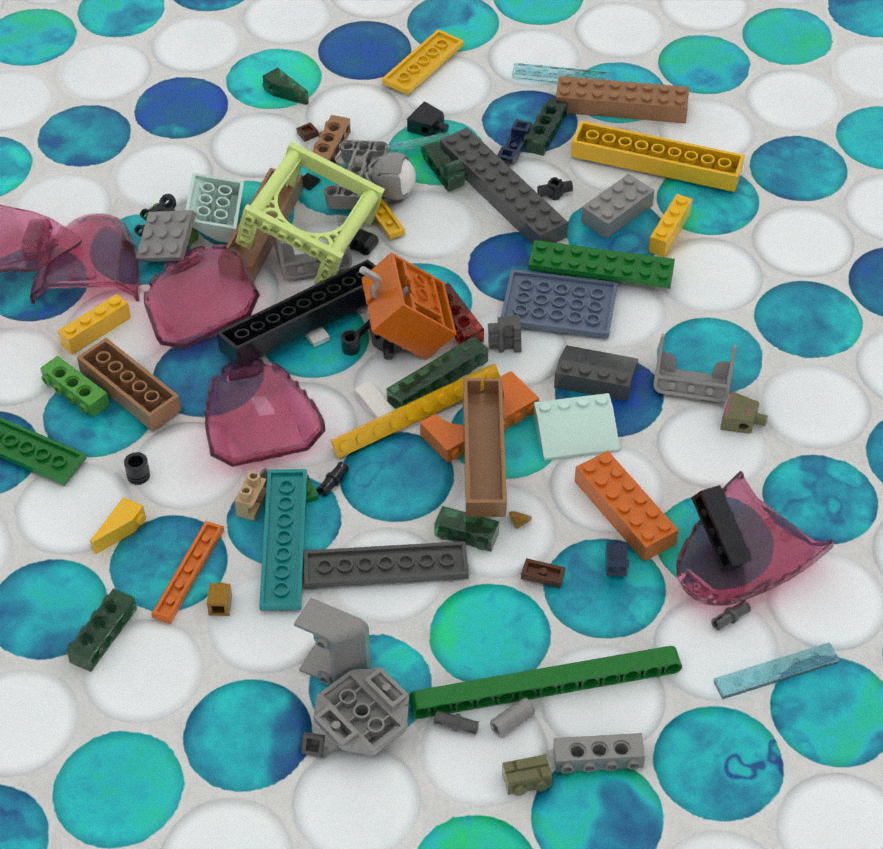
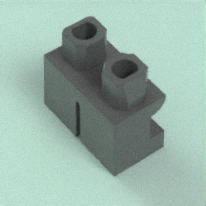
M520 315L497 317L498 323H488L489 349L499 348V353L504 352L505 349H514V353L522 352Z

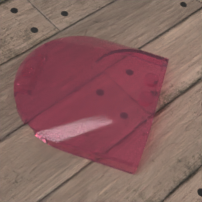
M213 244V248L205 249L204 245L186 251L183 261H168L163 265L165 270L159 275L157 273L154 274L148 283L150 286L149 291L144 293V305L155 337L160 345L186 349L251 316L260 294L238 250L233 247L228 249L223 244Z

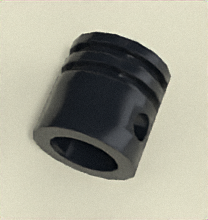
M133 452L126 456L124 466L128 481L134 485L146 483L150 478V469L146 455L140 452Z

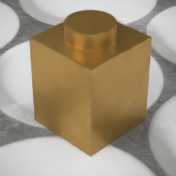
M222 582L210 583L207 598L208 614L212 616H230L232 601L231 585Z

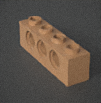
M331 115L329 120L325 122L324 130L320 132L319 140L315 142L312 152L335 163V156L341 151L340 144L347 140L351 132L350 118Z

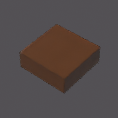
M311 122L296 128L298 135L304 142L319 136V131Z

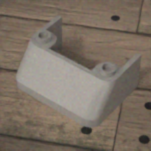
M340 214L337 215L339 227L345 222L344 215ZM273 237L278 262L286 279L295 280L317 275L321 263L320 260L306 253L294 255L291 245L280 243V240ZM350 245L344 252L338 271L346 270L352 264Z
M661 334L653 384L654 389L661 394L714 402L725 401L730 391L736 344L732 345L730 362L720 361L715 364L713 374L675 369L676 358L671 353L663 352L665 334Z
M310 598L294 622L295 627L312 633L315 640L314 647L299 668V671L320 680L323 684L330 685L350 670L369 669L371 666L368 624L359 617Z

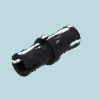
M341 461L338 462L337 466L326 474L325 480L317 487V492L323 497H327L333 487L338 486L340 479L349 470V467Z

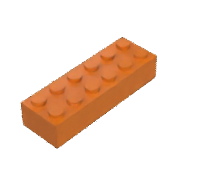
M609 451L576 466L575 483L644 562L677 544L679 531L677 527Z

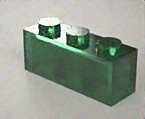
M445 506L441 507L434 523V536L454 542L466 541V545L479 550L491 552L499 535V521L485 517H466V512Z

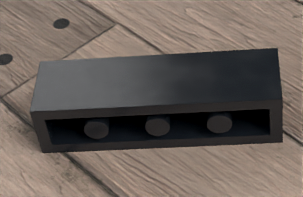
M718 485L702 490L691 497L722 571L725 572L741 567L753 560L721 486Z

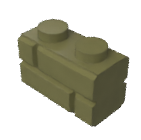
M546 754L502 763V775L508 795L520 796L530 790L540 792L552 786V774Z

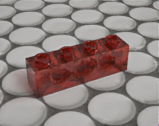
M449 283L445 284L457 333L455 336L456 342L460 343L464 349L484 342V328Z

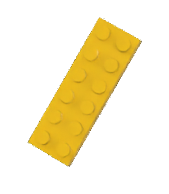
M439 29L436 30L382 78V84L409 95L463 47L464 40Z

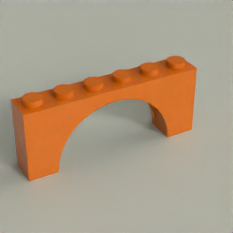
M512 371L499 377L502 378L504 431L512 425L520 423L526 417L533 415L534 402H539V397ZM433 414L420 422V435L447 463L458 459L464 454V425L445 421L437 414Z

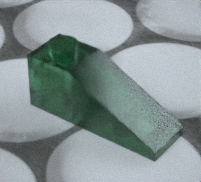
M279 68L263 75L262 85L266 92L278 98L304 105L309 104L308 91Z

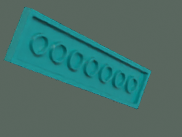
M307 469L267 470L260 611L301 610Z

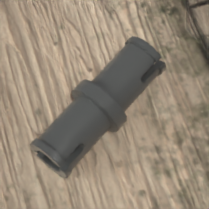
M742 600L732 608H726L724 613L716 618L711 619V624L714 629L719 631L730 623L734 624L738 621L739 617L749 613L751 606L746 600Z
M437 710L434 724L450 727L452 731L457 732V730L476 735L479 721L463 718L460 714L452 715Z

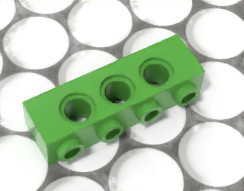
M56 356L40 368L42 381L46 385L53 387L59 395L65 396L69 403L78 406L82 413H87L93 418L110 405L107 392L59 356Z

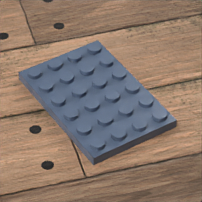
M511 269L501 317L520 315L521 328L609 339L618 282Z

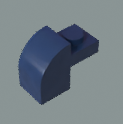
M627 543L605 544L606 576H627V568L629 567Z

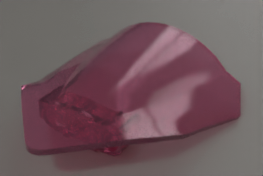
M0 205V272H35L59 259L82 243L80 236L50 217L29 210Z

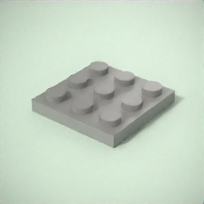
M193 210L148 212L135 259L139 262L183 261L196 213Z

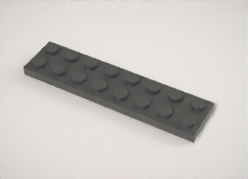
M466 541L304 550L305 588L469 579Z

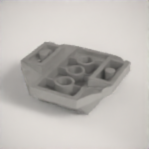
M381 667L350 670L317 694L313 716L314 722L341 750L375 756L407 731L409 694Z

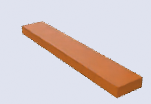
M208 521L204 522L151 613L152 618L172 623L223 534L224 526Z

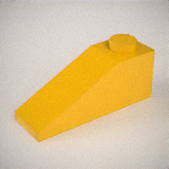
M123 497L90 540L93 553L97 554L136 532L139 526H142L146 520L144 506Z

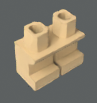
M252 471L248 473L235 499L237 517L252 521L256 520L261 506H263L266 500V488L263 487L266 479L261 478L259 473Z

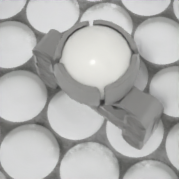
M345 140L340 144L343 161L349 163L348 171L384 188L385 191L382 197L386 199L402 200L407 197L408 192L413 188L416 181L415 169L407 155L397 152L389 153L388 145L383 141ZM330 185L324 189L326 204L332 209L352 210L361 197L340 185Z

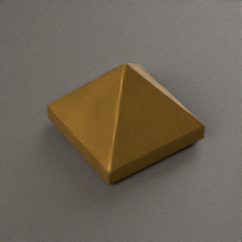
M516 511L509 512V516L517 529L532 519L530 515Z

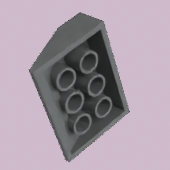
M566 345L555 371L554 388L590 395L609 393L611 399L628 402L639 359Z

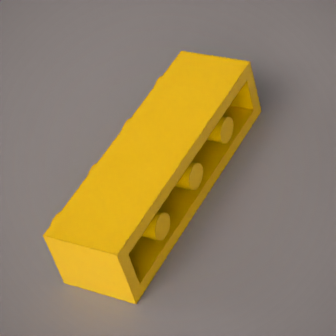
M679 194L675 195L650 236L648 252L661 257L666 256L691 215L692 198Z
M115 294L58 330L61 346L73 355L129 320L131 316L128 302L118 294Z

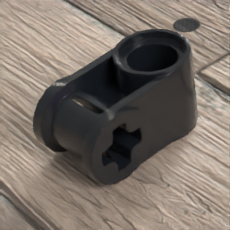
M359 229L349 244L350 249L363 255H369L379 243V239L375 234Z

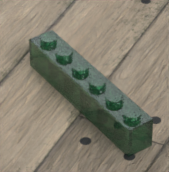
M473 336L386 389L387 402L397 409L457 381L488 362V348Z

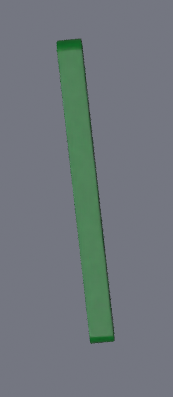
M665 646L420 689L409 694V703L412 716L422 719L434 717L437 710L450 714L518 702L523 698L529 700L670 675L679 672L682 669V663L676 647Z

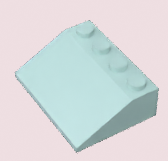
M193 173L186 210H193L196 213L192 228L216 241L228 243L237 228L244 181Z
M609 393L534 402L533 419L544 461L602 454L606 451H620L614 410Z

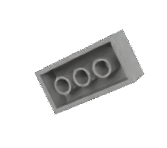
M627 174L582 206L581 222L607 239L653 206L654 189L632 175Z

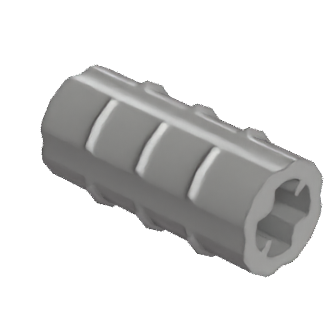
M523 698L490 721V726L498 737H502L533 716L535 708L527 698Z

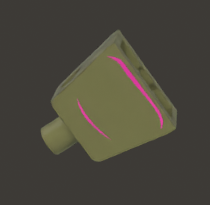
M731 391L722 416L720 430L749 434L752 433L754 424L766 426L768 415L758 413V401Z

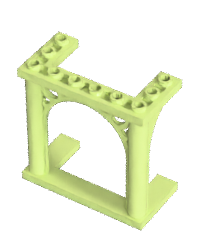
M291 141L285 157L251 205L247 204L245 206L235 243L251 250L255 244L258 229H260L264 233L320 260L321 263L314 281L315 284H318L338 273L344 252L361 225L364 223L371 227L385 189ZM302 166L361 196L345 222L339 228L326 233H311L295 227L282 215L278 206V195L285 184L295 187ZM267 213H274L277 217L274 218ZM321 238L325 239V240L327 241L328 245H326V244H324L323 242L319 241V239H321Z

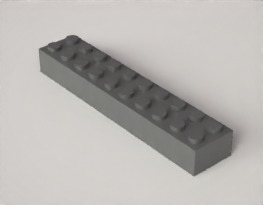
M468 127L440 140V156L532 245L534 240L556 243L567 237L568 221Z

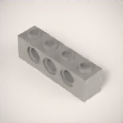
M642 733L554 738L553 741L556 773L569 774L574 771L593 772L595 770L615 771L626 768L636 770L644 767L645 752Z

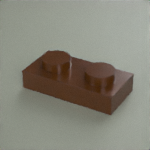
M526 558L521 572V579L561 588L566 567Z

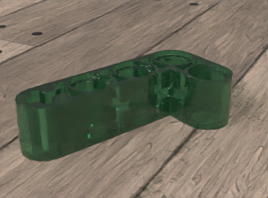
M439 142L421 147L424 160L447 191L465 185V168L460 159L452 161Z

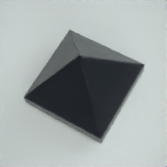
M308 172L302 177L303 187L311 190L321 181V179Z

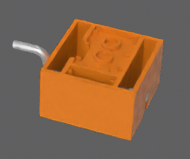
M392 252L372 270L364 266L359 269V272L365 275L362 278L366 304L368 305L371 330L374 334L382 336L389 342H393L402 349L408 350L425 360L430 358L457 335L443 281ZM408 286L409 294L405 297L403 289Z

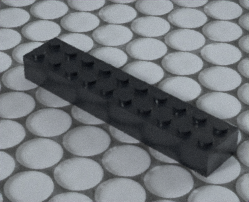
M367 259L217 332L219 350L237 366L241 367L347 313L367 305L362 278L365 275L361 274L359 269L364 266L372 270L376 265Z

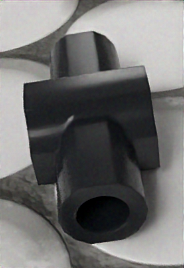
M557 177L551 178L548 184L537 186V192L541 197L548 196V198L553 200H559L563 193L573 191L571 180L563 182L562 179Z

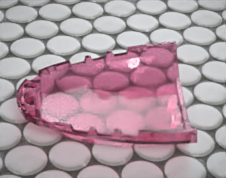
M96 213L78 217L64 226L48 247L39 264L30 293L31 303L35 304L36 297L49 288L117 287L132 295L136 301H140V273L138 260L135 259L136 249L125 223L115 216Z
M255 359L239 367L232 362L222 367L221 373L218 376L214 375L211 379L205 410V430L210 456L231 467L308 451L326 431L324 419L313 399H309L306 390H302L299 387L298 381H293L290 374L276 363L268 365L263 362V359Z
M739 471L722 490L726 495L730 509L734 513V518L742 532L743 539L750 550L753 560L741 567L723 572L703 524L699 520L694 525L690 536L684 542L678 555L676 564L677 578L683 590L695 600L712 606H726L762 594L792 579L833 548L834 541L830 539L828 542L811 539L760 500L745 480L744 473Z

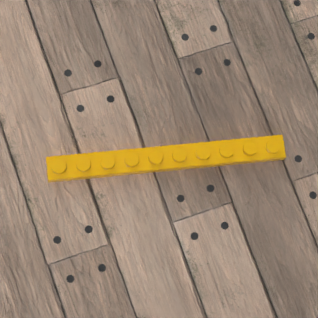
M491 364L463 378H481V392L484 390L485 378H499L500 375L496 364ZM463 378L331 439L330 442L336 457L346 456L462 401Z

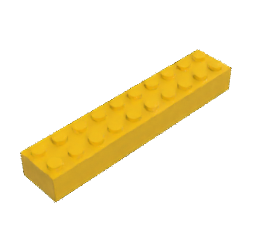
M580 121L571 146V157L732 192L736 191L745 158L743 154L586 121Z

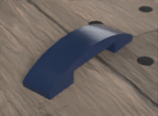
M515 120L505 146L501 147L497 154L499 158L509 162H515L518 159L527 141L532 122Z

